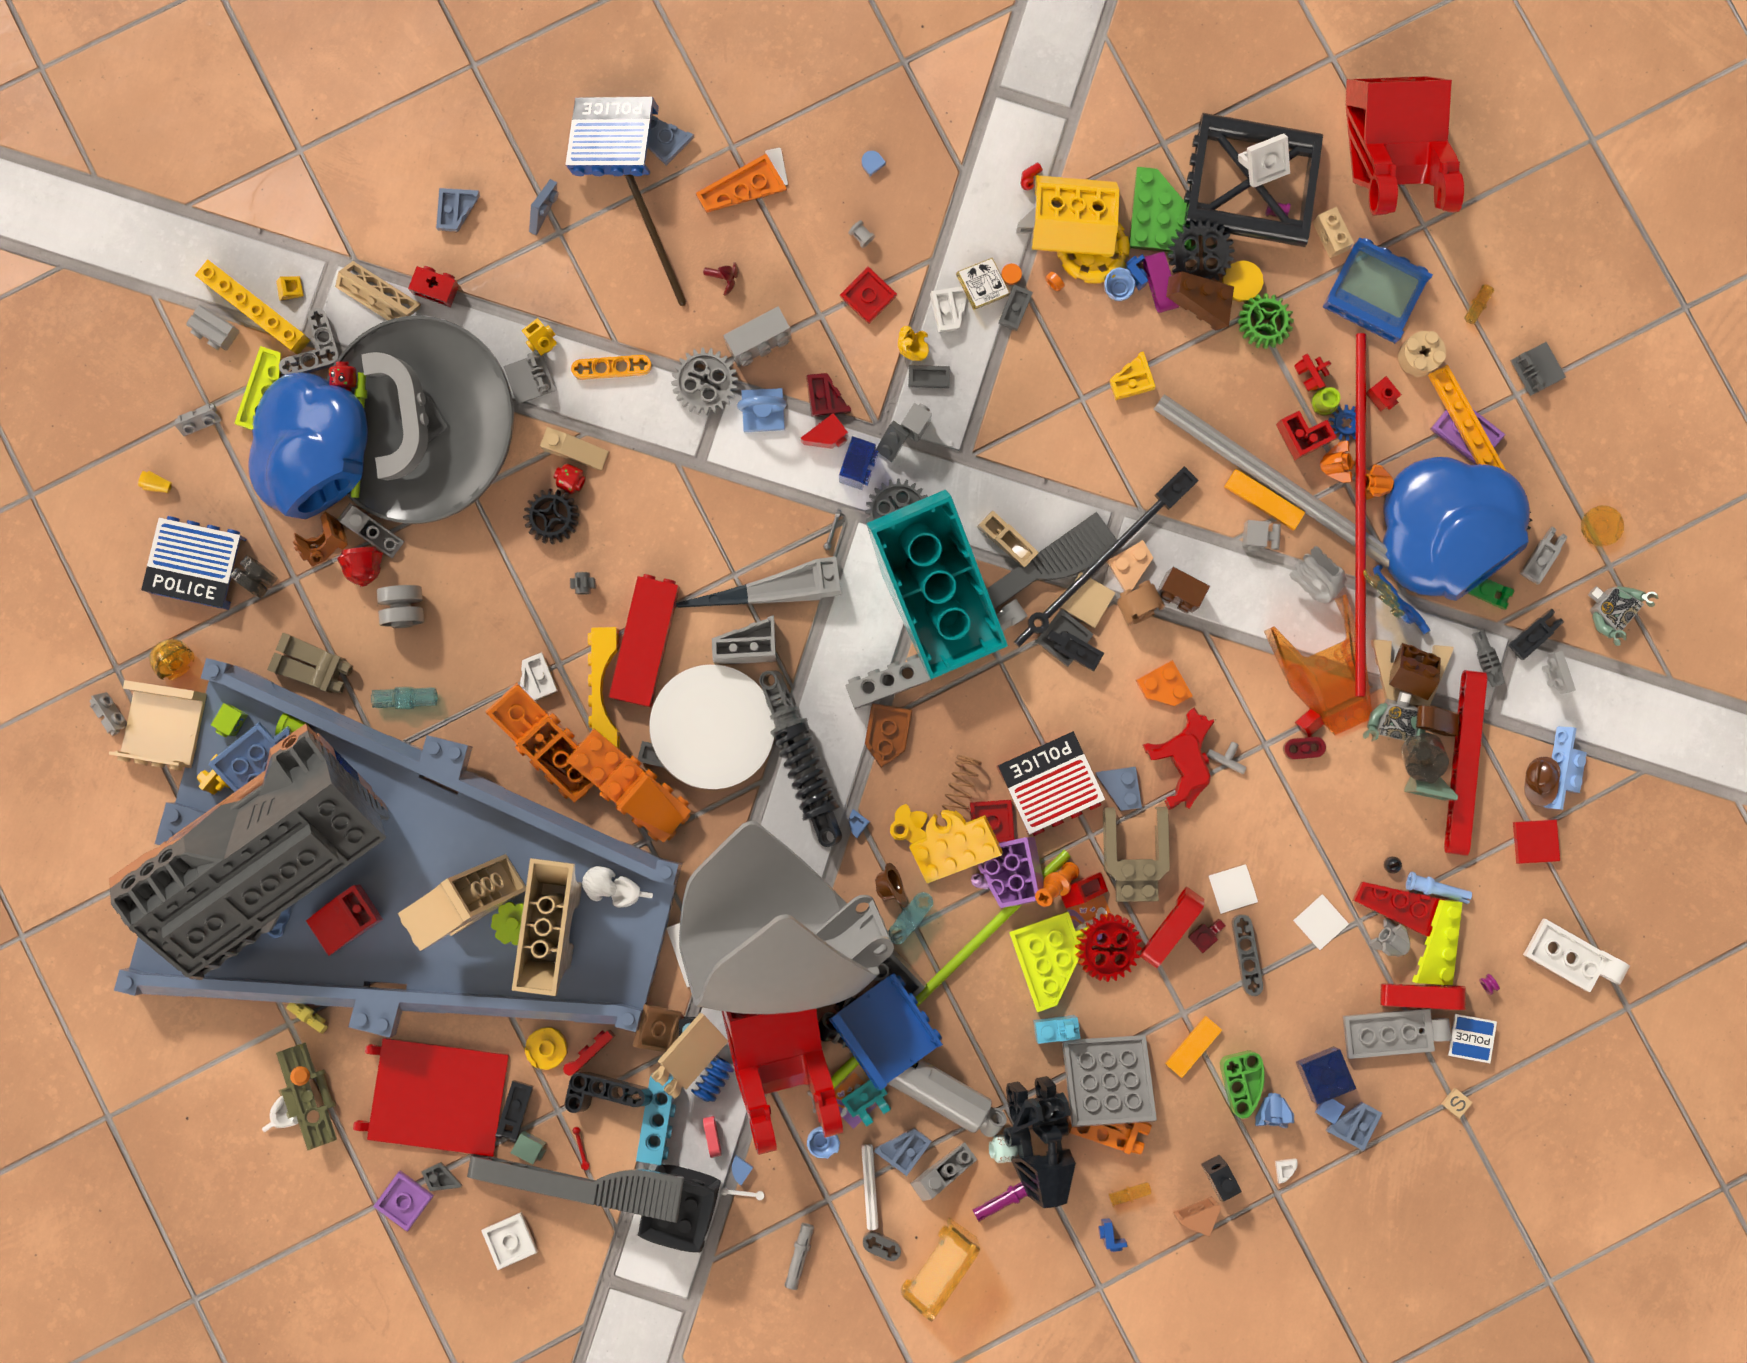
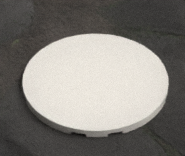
M701 665L679 673L663 687L652 707L649 732L652 747L660 763L671 775L681 782L696 788L717 790L732 787L745 781L762 766L772 748L774 737L770 731L775 728V724L770 719L772 714L767 706L764 692L754 680L744 673L727 666Z

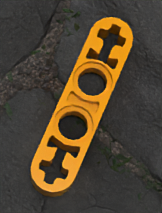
M645 355L579 359L571 365L573 375L580 380L640 376L648 374L652 369L651 361ZM641 360L648 364L644 366L643 370L639 366H633L634 371H631L630 361H633L634 365H639ZM621 361L626 362L628 365L627 369L623 372H619L616 369L617 363ZM599 363L607 365V370L604 373L596 371V366ZM589 364H592L593 374H590V370H583V374H579L576 369H579V365H583L584 368H590Z

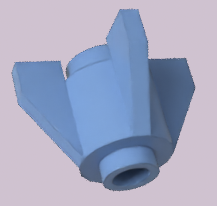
M1270 1093L1268 1097L1263 1098V1103L1255 1117V1126L1270 1125L1288 1128L1289 1123H1294V1113L1285 1098L1281 1097V1094Z

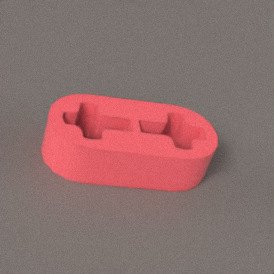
M715 1117L703 1118L710 1157L722 1156Z

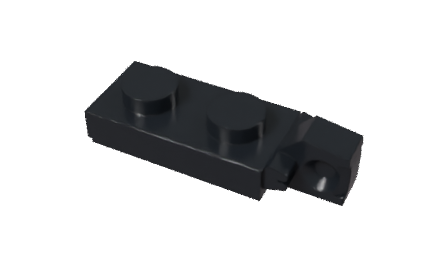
M1051 630L1047 636L1048 640L1055 643L1054 648L1058 652L1093 672L1104 655V652L1070 633L1063 631L1060 635Z

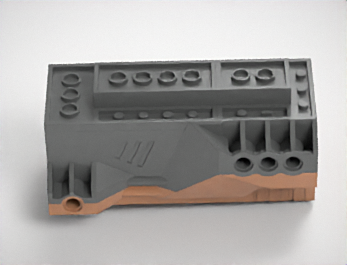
M304 724L270 748L264 772L170 837L168 841L163 842L158 848L144 853L110 877L111 905L117 914L119 913L122 921L129 927L130 931L136 933L142 941L178 971H181L185 977L202 980L209 971L221 967L226 959L239 954L243 947L256 942L261 934L273 930L281 912L385 840L386 835L381 820H388L390 818L386 804L373 792L372 787L319 733L316 734L307 724Z

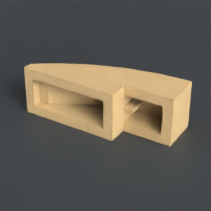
M993 510L977 526L989 539L1024 568L1039 553Z

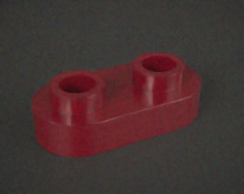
M1319 737L1294 738L1286 741L1283 746L1285 756L1292 760L1321 757L1326 751V744ZM1312 744L1317 746L1316 751L1311 750ZM1292 745L1296 747L1295 753L1290 751Z

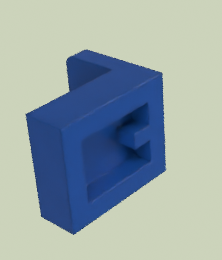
M1143 254L1138 258L1136 256L1132 257L1126 263V269L1133 276L1135 287L1139 291L1148 282L1146 272L1142 268H1138L1145 259Z

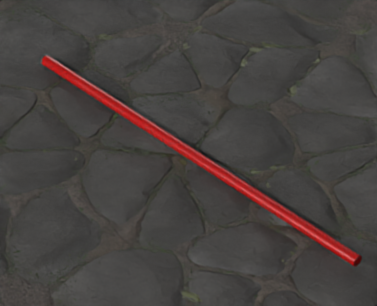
M1365 333L1356 334L1355 697H1366Z

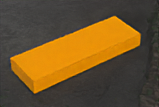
M1204 1016L1165 1064L1182 1078L1220 1034L1222 1029L1207 1016Z

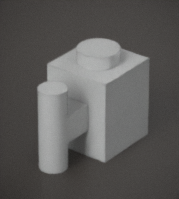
M1246 521L1244 523L1242 547L1248 548L1250 552H1260L1261 549L1267 547V541H1271V549L1278 550L1281 524H1273L1272 531H1268L1269 522Z

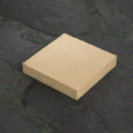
M1079 572L1075 581L1083 574L1082 572ZM1090 578L1060 609H1063L1090 627L1095 628L1115 592Z

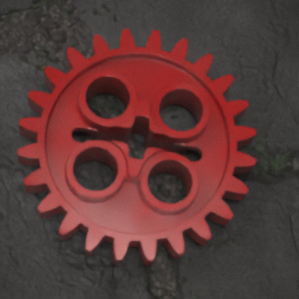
M1108 913L1107 918L1105 915L1100 914V920L1093 917L1092 925L1086 922L1087 930L1080 929L1084 934L1083 937H1077L1081 941V944L1075 945L1080 950L1075 954V956L1081 958L1078 964L1083 966V971L1089 972V976L1095 977L1099 981L1103 978L1106 982H1109L1110 977L1117 981L1118 974L1124 978V971L1126 970L1131 973L1132 971L1129 966H1137L1134 959L1140 958L1137 951L1142 950V947L1137 944L1142 939L1136 937L1140 932L1134 929L1135 925L1131 922L1129 923L1127 918L1124 917L1122 919V916L1118 914L1114 917L1113 914ZM1102 933L1101 940L1097 941V936ZM1122 933V938L1117 941V936ZM1101 954V958L1095 962L1096 956ZM1120 954V959L1115 962V957Z

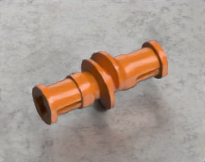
M1066 862L1060 871L1048 874L1043 881L1044 888L1039 889L1035 894L1037 903L1047 907L1053 903V899L1058 895L1063 896L1069 893L1071 880L1079 876L1078 866L1072 862Z

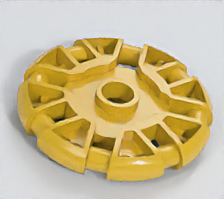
M1118 221V241L1115 243L1114 253L1118 255L1117 259H1113L1111 256L1057 252L1058 259H1061L1064 270L1071 277L1084 280V283L1096 284L1104 282L1107 274L1112 269L1124 268L1126 257H1129L1130 243L1128 236H1125V229ZM1073 254L1075 259L1070 260L1068 255ZM1082 265L1089 267L1088 273L1080 270ZM1105 266L1106 270L1101 272L1099 268Z

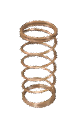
M957 755L956 758L961 761H956L955 764L958 767L972 774L962 772H952L951 774L955 778L970 785L960 783H949L948 785L951 788L967 796L958 794H945V796L948 799L962 805L955 806L943 804L942 807L945 810L952 811L944 806L969 809L967 805L959 801H956L950 798L949 796L972 798L970 794H967L953 787L952 785L966 787H975V785L954 774L978 777L979 775L969 769H966L957 763L982 766L981 761L966 756Z

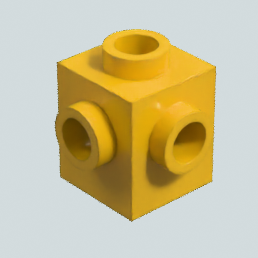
M538 318L521 330L528 339L525 343L531 351L537 350L541 356L544 353L550 352L557 344L553 338L556 334L549 325L545 327Z

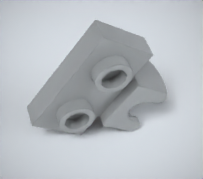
M1563 650L1548 654V665L1542 667L1543 672H1546L1549 677L1547 685H1555L1560 694L1575 691L1576 689Z

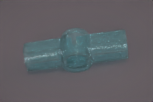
M395 687V689L372 690L371 694L372 708L395 707V709H412L417 706H437L438 701L437 690L432 687Z

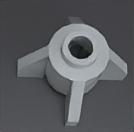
M1388 918L1384 919V929L1380 932L1378 938L1376 937L1369 941V945L1374 949L1382 950L1388 956L1400 957L1407 954L1410 950V938L1407 929L1401 924L1395 926Z

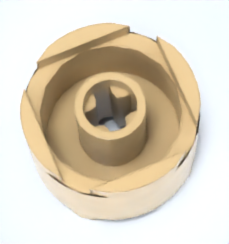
M1420 331L1413 334L1403 343L1398 353V362L1402 370L1415 377L1429 375L1446 358L1445 344L1434 331Z

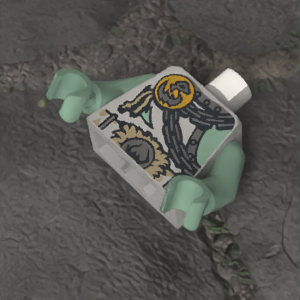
M1596 586L1588 594L1596 602L1590 609L1596 630L1610 639L1613 638V643L1616 646L1621 645V641L1617 638L1620 637L1626 640V633L1622 630L1644 605L1642 602L1646 601L1649 607H1653L1655 603L1649 601V599H1659L1655 592H1648L1646 594L1644 591L1621 586L1609 588L1605 592Z
M1400 691L1397 701L1386 699L1384 703L1378 705L1370 713L1367 725L1369 730L1363 733L1364 739L1368 738L1369 733H1371L1373 736L1372 742L1378 739L1379 735L1412 743L1415 740L1418 741L1414 746L1415 752L1419 751V745L1424 747V753L1429 749V744L1425 741L1426 731L1416 728L1418 709L1416 706L1409 704L1412 694Z

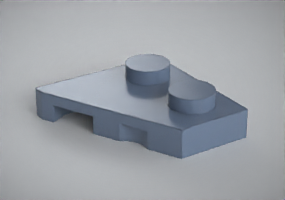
M551 179L531 204L529 232L534 235L538 234L552 204L556 202L559 192H557V182Z
M439 188L437 230L458 232L480 197L479 190Z
M1136 767L1095 772L1096 777L1099 778L1120 811L1142 808Z
M1361 1102L1339 1118L1335 1125L1331 1124L1327 1127L1326 1131L1364 1151L1383 1113Z
M913 1128L876 1147L874 1152L907 1176L932 1140L916 1128Z

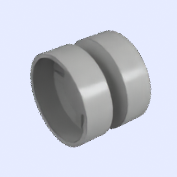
M398 585L377 589L378 604L390 606V608L378 611L380 626L407 628L424 623L423 608L411 606V604L423 601L421 586Z

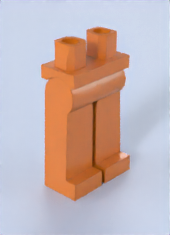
M1070 1120L1069 1133L1122 1150L1129 1155L1131 1152L1142 1154L1145 1143L1136 1140L1137 1134L1139 1132L1148 1136L1152 1125L1148 1122L1111 1124L1114 1128L1108 1125L1072 1127Z

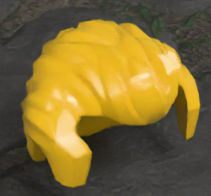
M910 326L902 327L898 338L900 353L912 361L926 359L929 353V346L924 338L928 337V333L925 331L914 333Z

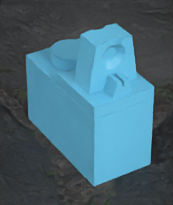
M1075 1015L1033 1020L1035 1039L1038 1044L1081 1039L1078 1017Z

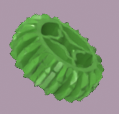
M1267 293L1263 295V298L1258 294L1255 296V300L1250 298L1248 304L1242 306L1243 311L1239 312V316L1242 318L1238 320V324L1243 326L1239 328V331L1246 332L1242 337L1243 339L1249 337L1248 343L1250 345L1256 342V348H1259L1261 344H1263L1264 349H1267L1269 344L1272 348H1275L1277 343L1281 345L1284 342L1283 339L1289 337L1288 332L1293 330L1290 324L1294 322V319L1289 317L1293 314V311H1286L1289 304L1283 306L1281 304L1283 298L1276 301V295H1272L1269 299ZM1261 307H1267V308H1270V309H1272V310H1274V311L1268 312V311H1266L1264 308H1261ZM1252 311L1257 321L1254 326H1252L1250 319ZM1278 316L1281 321L1280 331L1277 330L1275 319ZM1269 318H1271L1269 323L1261 324L1263 319L1268 320ZM1259 331H1264V332H1266L1268 335H1271V336H1265V335H1262V334H1260V333H1258V332H1259Z

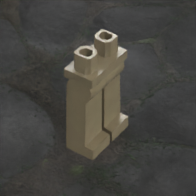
M282 633L276 650L315 665L316 668L274 652L267 670L320 688V690L325 692L342 694L346 683L337 679L340 673L349 676L354 666L345 661L346 659L331 654L289 634Z

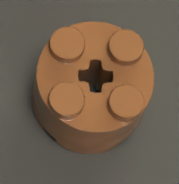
M1150 580L1141 583L1139 588L1134 591L1128 589L1122 592L1117 602L1128 625H1131L1132 622L1137 624L1155 615L1154 610L1157 608L1160 611L1165 608L1161 596Z

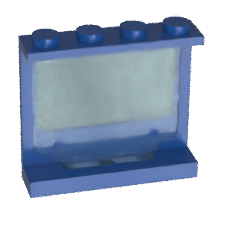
M1359 238L1349 253L1322 307L1395 344L1401 339L1404 333L1402 330L1426 283L1432 278L1433 274L1429 273L1425 267L1410 263L1405 257H1398L1392 254L1387 248H1380L1374 245L1367 238Z

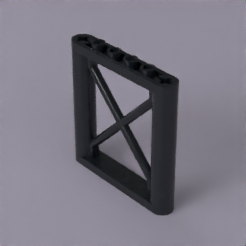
M1202 113L1198 134L1194 135L1192 147H1195V153L1191 154L1189 165L1192 166V172L1189 171L1186 182L1190 186L1184 196V203H1187L1184 224L1189 227L1190 220L1197 224L1199 218H1201L1202 224H1205L1208 218L1210 225L1217 221V228L1224 226L1225 230L1223 233L1229 232L1238 236L1306 247L1310 235L1323 134ZM1284 133L1288 136L1289 161L1296 156L1308 157L1300 220L1290 219L1263 184L1254 188L1280 221L1216 210L1251 187L1249 170L1238 161V152L1227 139L1258 144ZM1207 140L1218 141L1247 178L1210 204L1198 202Z

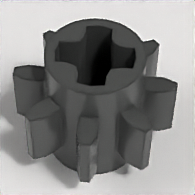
M589 572L575 573V578H570V588L575 589V594L587 595L591 594V589L596 588V582L594 577L590 578Z

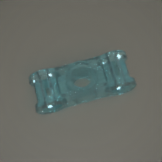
M918 893L889 928L888 934L893 944H902L931 909L933 899L928 893ZM920 897H928L927 902L929 904L927 907L925 905L919 906L920 902L918 899ZM902 930V938L894 940L892 931Z

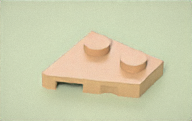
M1142 540L1109 559L1107 563L1124 591L1128 589L1133 590L1152 561L1153 556Z

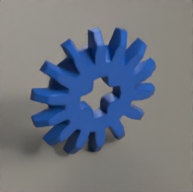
M1345 405L1344 410L1338 406L1339 413H1332L1335 418L1329 417V421L1334 422L1331 425L1332 428L1336 429L1334 433H1340L1339 440L1342 439L1343 435H1345L1346 441H1349L1350 435L1354 440L1356 439L1355 406L1351 410H1348V405ZM1343 418L1352 421L1350 423L1351 428L1347 426L1342 427Z

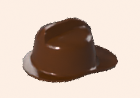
M1536 758L1529 764L1526 770L1525 795L1534 805L1546 806L1552 803L1557 796L1560 767L1553 758Z
M887 863L885 870L879 873L875 879L877 894L883 900L896 899L902 907L906 908L908 903L900 874L892 863Z

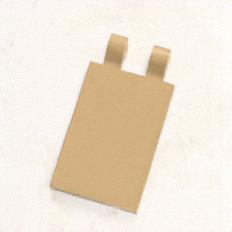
M699 1013L658 1060L661 1066L651 1077L663 1086L668 1081L670 1074L674 1079L665 1086L664 1091L676 1099L681 1093V1088L688 1089L727 1044L728 1040L704 1014Z

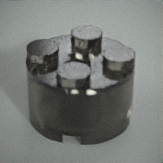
M1420 733L1421 735L1409 737L1401 749L1402 759L1408 775L1417 781L1436 782L1446 772L1449 765V758L1442 741L1438 736L1431 733Z

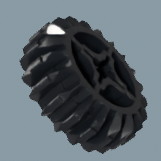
M550 488L548 495H546L545 491L541 490V497H538L536 494L533 495L536 499L535 502L528 500L531 508H524V511L529 513V515L523 516L524 520L529 521L525 524V527L531 528L529 534H536L535 539L538 541L542 538L544 544L548 542L549 538L552 545L555 544V538L560 543H563L562 536L570 539L568 532H576L572 525H579V522L574 519L579 518L580 514L573 512L579 508L577 505H572L575 500L573 498L568 499L569 495L566 492L561 496V490L557 489L554 495L553 490ZM553 501L547 509H539L544 503ZM559 502L566 506L568 517L559 514ZM554 512L558 518H552L550 521L545 515H552ZM536 516L544 519V531L540 530L537 526ZM565 523L558 531L551 532L555 525Z

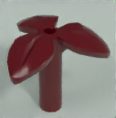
M733 262V268L731 266H722L717 270L705 267L703 274L726 280L727 286L723 294L726 296L735 286L734 278L738 277V267L736 262Z

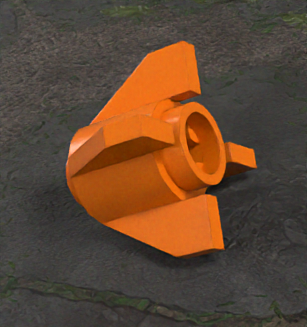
M1349 441L1339 442L1320 461L1321 470L1327 476L1342 483L1352 482V472H1348V470L1355 466V460L1352 459L1351 454L1345 453L1350 451Z
M1374 464L1371 471L1366 469V500L1381 497L1391 492L1394 480L1382 465Z

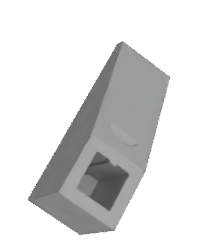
M350 503L337 519L391 558L394 557L404 543L399 537Z
M964 1142L925 1170L910 1184L922 1201L933 1199L977 1159Z

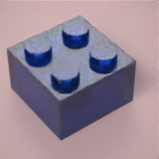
M852 436L839 473V483L863 490L864 485L868 486L872 475L870 467H875L878 458L875 443Z
M1335 1046L1296 1061L1310 1099L1317 1105L1356 1089L1342 1052Z

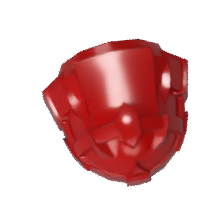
M376 547L351 548L342 550V555L337 560L348 581L360 587H365L378 577L383 553L377 551Z

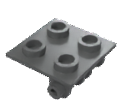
M1547 342L1510 360L1530 396L1566 378Z

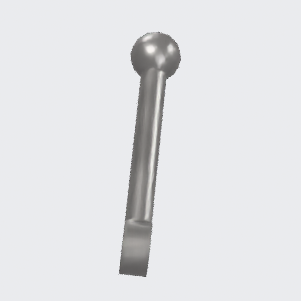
M837 509L828 540L823 546L825 550H830L832 547L831 541L842 511L840 509Z

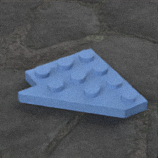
M258 722L210 761L208 765L236 792L266 770L270 748L290 735V727L287 726L273 737Z

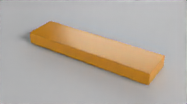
M1237 469L1233 471L1224 488L1293 531L1306 513Z

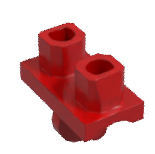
M1309 354L1303 355V359L1296 363L1294 367L1299 375L1310 370L1313 377L1303 382L1308 392L1327 387L1319 372L1322 371L1324 377L1330 375L1327 369L1331 365L1330 360L1323 362L1322 358L1318 357L1315 359L1318 366L1315 367Z

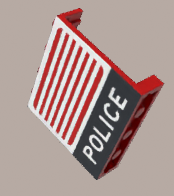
M1074 731L996 766L1027 829V834L1032 833L1033 836L1045 832L1044 827L1048 825L1056 827L1064 823L1063 819L1068 816L1073 819L1082 815L1081 810L1089 807L1090 810L1100 807L1102 805L1101 801L1105 800Z

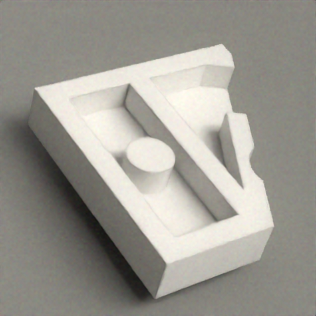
M966 286L931 291L930 296L938 333L954 331L960 328L969 292Z
M542 652L522 660L520 686L535 701L558 692Z

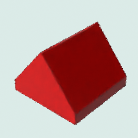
M1309 709L1295 721L1296 725L1307 737L1313 735L1324 725L1321 716L1312 709Z

